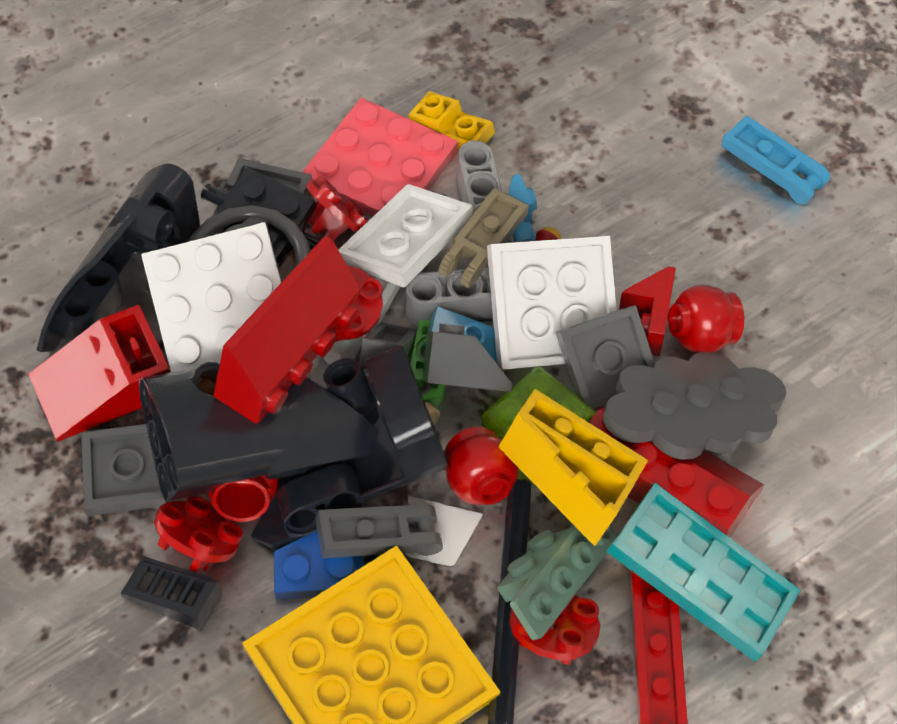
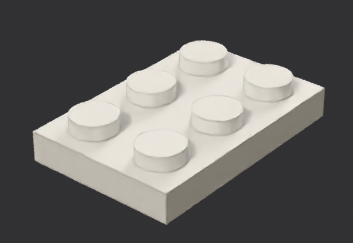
M407 184L338 250L347 266L359 268L368 275L405 288L460 232L473 215V207L471 204Z

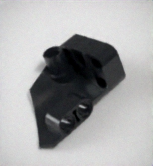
M162 164L145 173L56 298L41 330L37 351H54L63 337L73 340L99 319L114 314L122 301V291L118 276L133 255H141L189 241L191 235L201 225L192 178L185 170L174 164Z
M402 345L365 359L367 365L364 367H360L359 363L352 358H343L331 363L326 368L323 380L327 390L360 413L377 427L380 432L368 456L349 459L343 464L330 465L313 472L279 478V485L274 498L270 502L267 511L261 515L251 534L253 540L274 549L316 532L315 518L318 510L363 508L364 502L450 468Z
M207 362L201 364L196 369L142 377L139 380L142 410L159 487L165 501L208 494L219 485L261 476H265V479L283 478L317 471L334 464H343L349 459L365 457L370 454L380 432L377 427L351 406L308 377L299 386L293 383L287 390L288 395L281 408L275 414L268 412L258 425L213 397V394H208L201 389L199 385L200 378H207L216 385L220 365L217 362Z

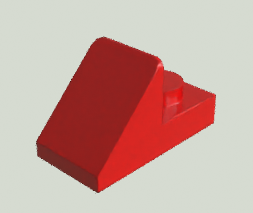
M668 266L630 286L621 293L619 310L636 305L640 319H642L641 323L651 353L654 356H660L676 271L675 267Z

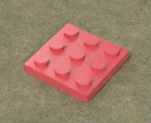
M360 98L302 173L311 174L312 180L321 175L337 189L336 193L342 198V203L345 204L349 199L364 213L373 217L407 184L429 191L458 152V141L364 98Z

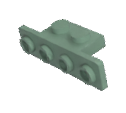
M611 524L595 546L574 525L569 529L553 534L550 530L543 531L528 542L529 549L527 552L508 566L507 570L509 573L497 586V589L505 602L511 601L510 606L532 640H537L544 636L607 554V549L616 538Z

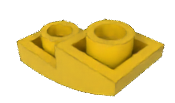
M431 91L408 114L410 120L457 140L458 151L466 142L480 141L487 143L495 134L492 121L462 112L459 100Z

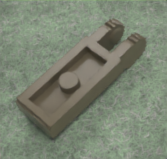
M493 188L453 239V246L443 258L438 273L445 277L450 276L458 266L463 255L472 261L462 274L461 285L468 289L472 288L479 279L484 267L488 268L487 245L506 243L528 214L529 205Z

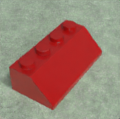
M324 236L223 345L213 397L256 425L268 412L275 414L281 408L287 398V390L293 383L298 386L302 384L312 369L313 363L311 362L318 355L323 358L328 354L336 341L338 331L341 328L348 330L360 312V309L356 307V303L361 289L332 239Z
M605 406L596 412L590 420V424L648 460L628 494V498L639 504L648 490L656 483L731 538L762 491L763 483L705 450L696 458L678 459L663 453L652 441L642 443L623 441L614 436L603 423Z

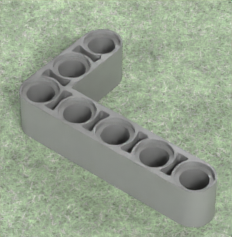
M480 141L466 142L460 147L456 172L460 200L472 205L473 214L493 188L502 191L493 152L486 143ZM513 234L506 243H514ZM489 266L488 268L484 267L479 279L470 289L461 285V278L465 269L454 270L448 277L438 272L418 274L406 286L404 314L407 320L417 326L419 320H431L432 313L437 306L476 321L493 319Z

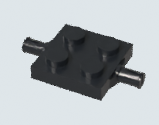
M247 167L235 187L229 190V192L226 193L209 183L201 191V199L219 206L216 214L228 208L251 205L273 209L299 226L308 240L311 249L321 240L305 232L306 224L317 208L315 200ZM243 222L231 224L217 231L214 235L224 233L228 228ZM267 224L278 267L285 255L293 250V246L285 233L273 225Z

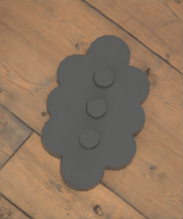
M699 352L692 355L689 361L673 356L663 357L657 360L654 368L644 365H632L624 368L616 384L617 394L611 396L606 403L603 412V423L617 438L631 443L652 441L659 450L673 458L693 459L700 456L704 449L716 453H730L737 449L740 441L762 443L769 440L777 425V415L775 412L780 409L786 397V387L777 376L764 369L756 367L739 369L728 358L712 352Z

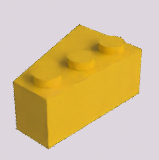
M534 389L518 412L499 445V448L594 546L616 517L648 462L647 459L537 389Z

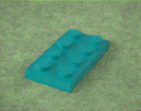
M656 483L648 490L606 551L754 662L763 656L801 591Z

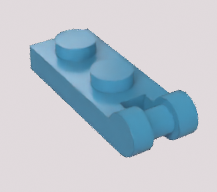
M747 115L723 136L721 144L723 148L787 190L790 197L798 204H806L814 196L815 189L823 188L830 181V173L823 165ZM799 172L800 174L805 176V178H801L796 173Z

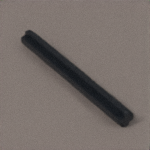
M517 479L507 495L500 583L509 573L507 570L508 566L527 552L532 484L526 479ZM500 592L492 680L500 690V695L490 702L488 724H513L519 641L513 635L509 623L512 609L510 606L511 601L505 602Z

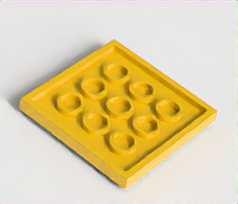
M397 545L242 642L244 650L292 724H460L500 695L498 687Z

